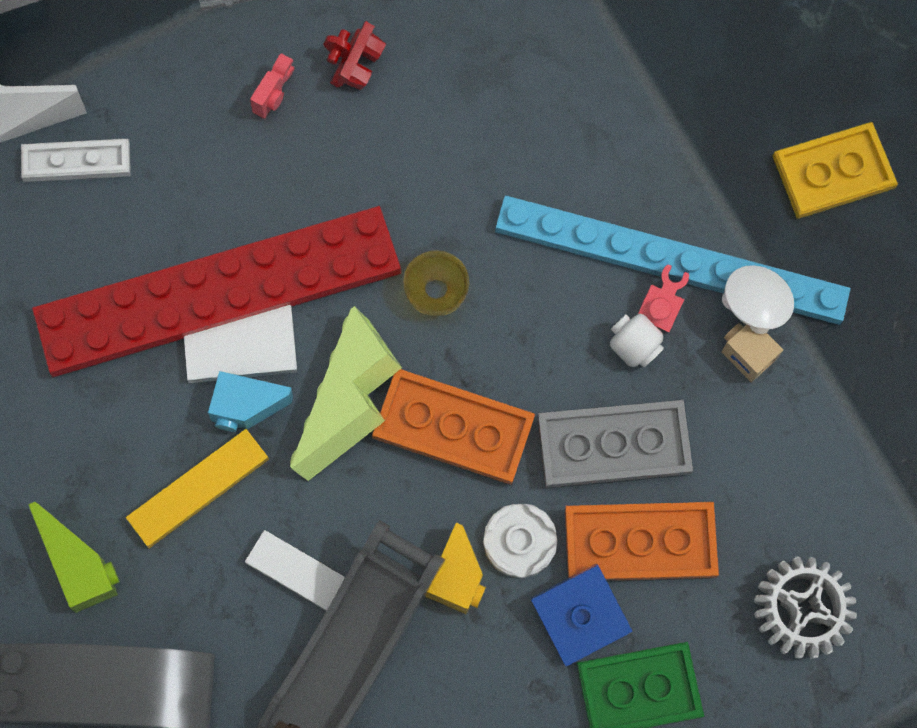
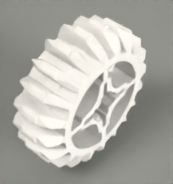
M795 557L792 560V568L786 561H782L778 564L780 573L773 569L767 572L766 575L770 582L762 581L758 585V588L766 595H757L754 598V602L765 606V609L757 610L754 615L758 619L766 618L767 622L760 626L759 630L761 633L769 629L772 630L774 635L768 640L770 645L775 644L780 639L783 641L780 647L781 653H788L791 647L794 646L795 658H802L805 649H807L809 657L815 659L819 655V648L825 655L833 652L831 643L838 647L844 644L845 641L840 633L848 635L853 630L844 620H854L857 614L846 609V607L856 603V598H845L844 593L851 589V584L845 583L842 586L838 584L837 580L842 577V572L837 571L831 576L827 574L830 569L828 562H824L819 569H816V559L813 557L807 560L805 568L801 558ZM806 579L811 581L804 593H798L793 590L787 592L781 589L784 583L790 580ZM823 589L830 597L833 615L830 614L831 610L827 609L821 602ZM810 596L808 602L811 606L809 608H812L813 612L800 619L802 613L799 609L802 607H798V604ZM777 600L781 601L780 605L790 615L787 627L778 614ZM808 622L817 625L824 624L829 627L823 635L818 637H803L799 635L801 629Z

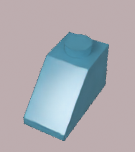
M219 371L208 414L211 422H216L215 427L230 432H236L237 428L249 429L290 405L293 400L292 389L287 386Z

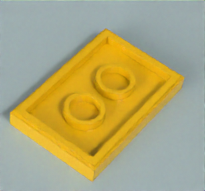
M873 122L775 151L772 156L797 219L895 189L898 185Z

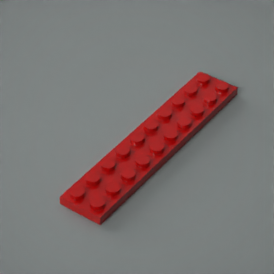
M377 206L32 307L49 373L53 378L184 339V336L287 305L292 307L401 274V267L381 208Z

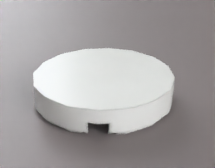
M512 504L504 506L493 514L485 528L483 545L486 557L496 570L509 577L526 578L537 575L548 567L556 553L557 533L554 523L544 511L534 505Z

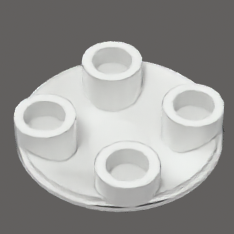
M750 265L735 270L729 276L725 285V292L722 295L723 305L731 310L739 320L749 325L752 331L758 334H765L770 329L784 325L790 319L794 310V298L788 284L777 273L761 266Z

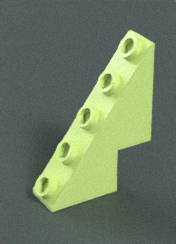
M355 306L351 308L349 315L344 319L342 333L336 348L330 355L329 367L324 380L317 389V398L310 415L305 420L304 432L297 449L291 456V469L308 481L385 421L368 395L402 369L373 324Z

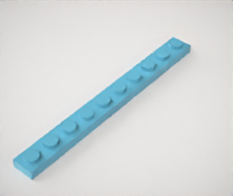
M506 195L504 196L495 229L496 233L661 277L664 267L670 264L672 268L669 272V279L679 282L684 273L687 272L689 273L687 284L723 294L726 282L735 270L750 265L765 267L777 273L790 287L794 298L793 313L838 325L843 322L851 289Z

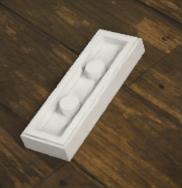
M129 139L21 144L22 179L24 182L131 176Z
M266 530L263 531L245 560V563L325 611L329 608L345 578Z

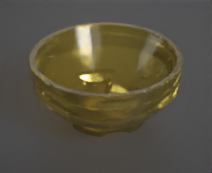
M438 250L428 251L414 258L408 265L403 279L404 291L408 301L419 312L430 316H444L458 309L468 294L470 284L469 275L464 264L456 256ZM433 280H439L446 285L447 292L443 297L435 299L426 293V285Z

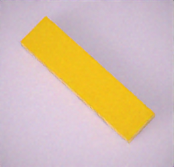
M245 429L129 514L126 519L147 547L151 548L267 462L269 458L249 431Z

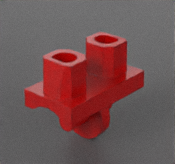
M365 21L362 28L355 31L350 43L347 42L350 32L344 29L340 31L338 37L332 35L326 37L323 45L330 52L327 61L331 64H336L339 57H342L330 82L332 85L340 88L345 83L359 90H362L367 85L372 71L357 62L361 55L376 62L386 46L384 41L372 34L374 25Z

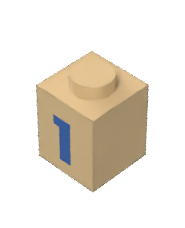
M740 323L726 334L724 338L728 342L722 350V353L751 383L772 365L783 352V349L767 333H755L749 325L746 324L743 327Z

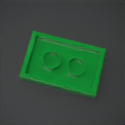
M688 642L583 661L576 664L589 728H652L704 717Z

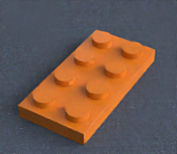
M400 369L393 375L380 412L385 421L374 429L372 439L512 485L535 414Z
M714 502L565 506L568 578L596 563L599 565L606 581L717 578L719 576Z

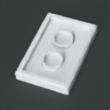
M291 305L184 336L188 383L217 381L219 371L244 377L298 373Z

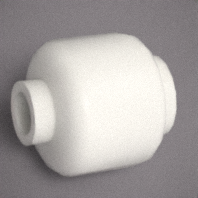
M625 314L611 328L615 335L610 341V347L630 367H636L640 364L645 368L664 349L661 345L663 341L662 332L644 314H637L632 319Z

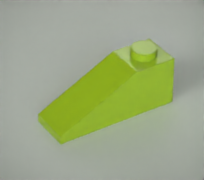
M37 502L28 504L69 607L77 613L118 595L114 585L119 583L120 580L112 562L105 564L104 560Z

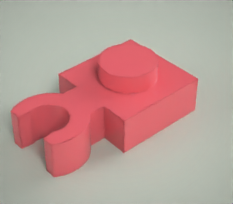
M281 53L275 61L271 72L267 71L250 98L254 114L265 119L270 110L275 111L279 107L284 96L282 86L295 69L291 66L294 62L293 59Z
M670 264L666 265L662 271V288L651 285L638 313L644 314L656 327L670 332L685 300L675 294L689 280V273L685 272L681 281L672 282L669 279V272L672 268Z

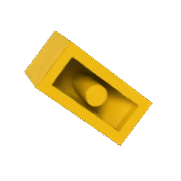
M455 523L441 556L445 559V562L427 591L426 597L467 614L470 606L478 608L486 587L480 585L483 574L463 525Z

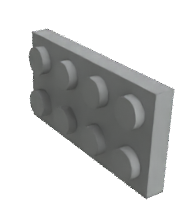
M684 400L538 413L537 419L545 488L690 475L693 472Z

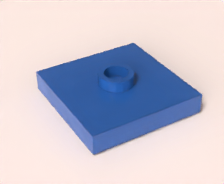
M597 563L530 598L565 666L633 632Z

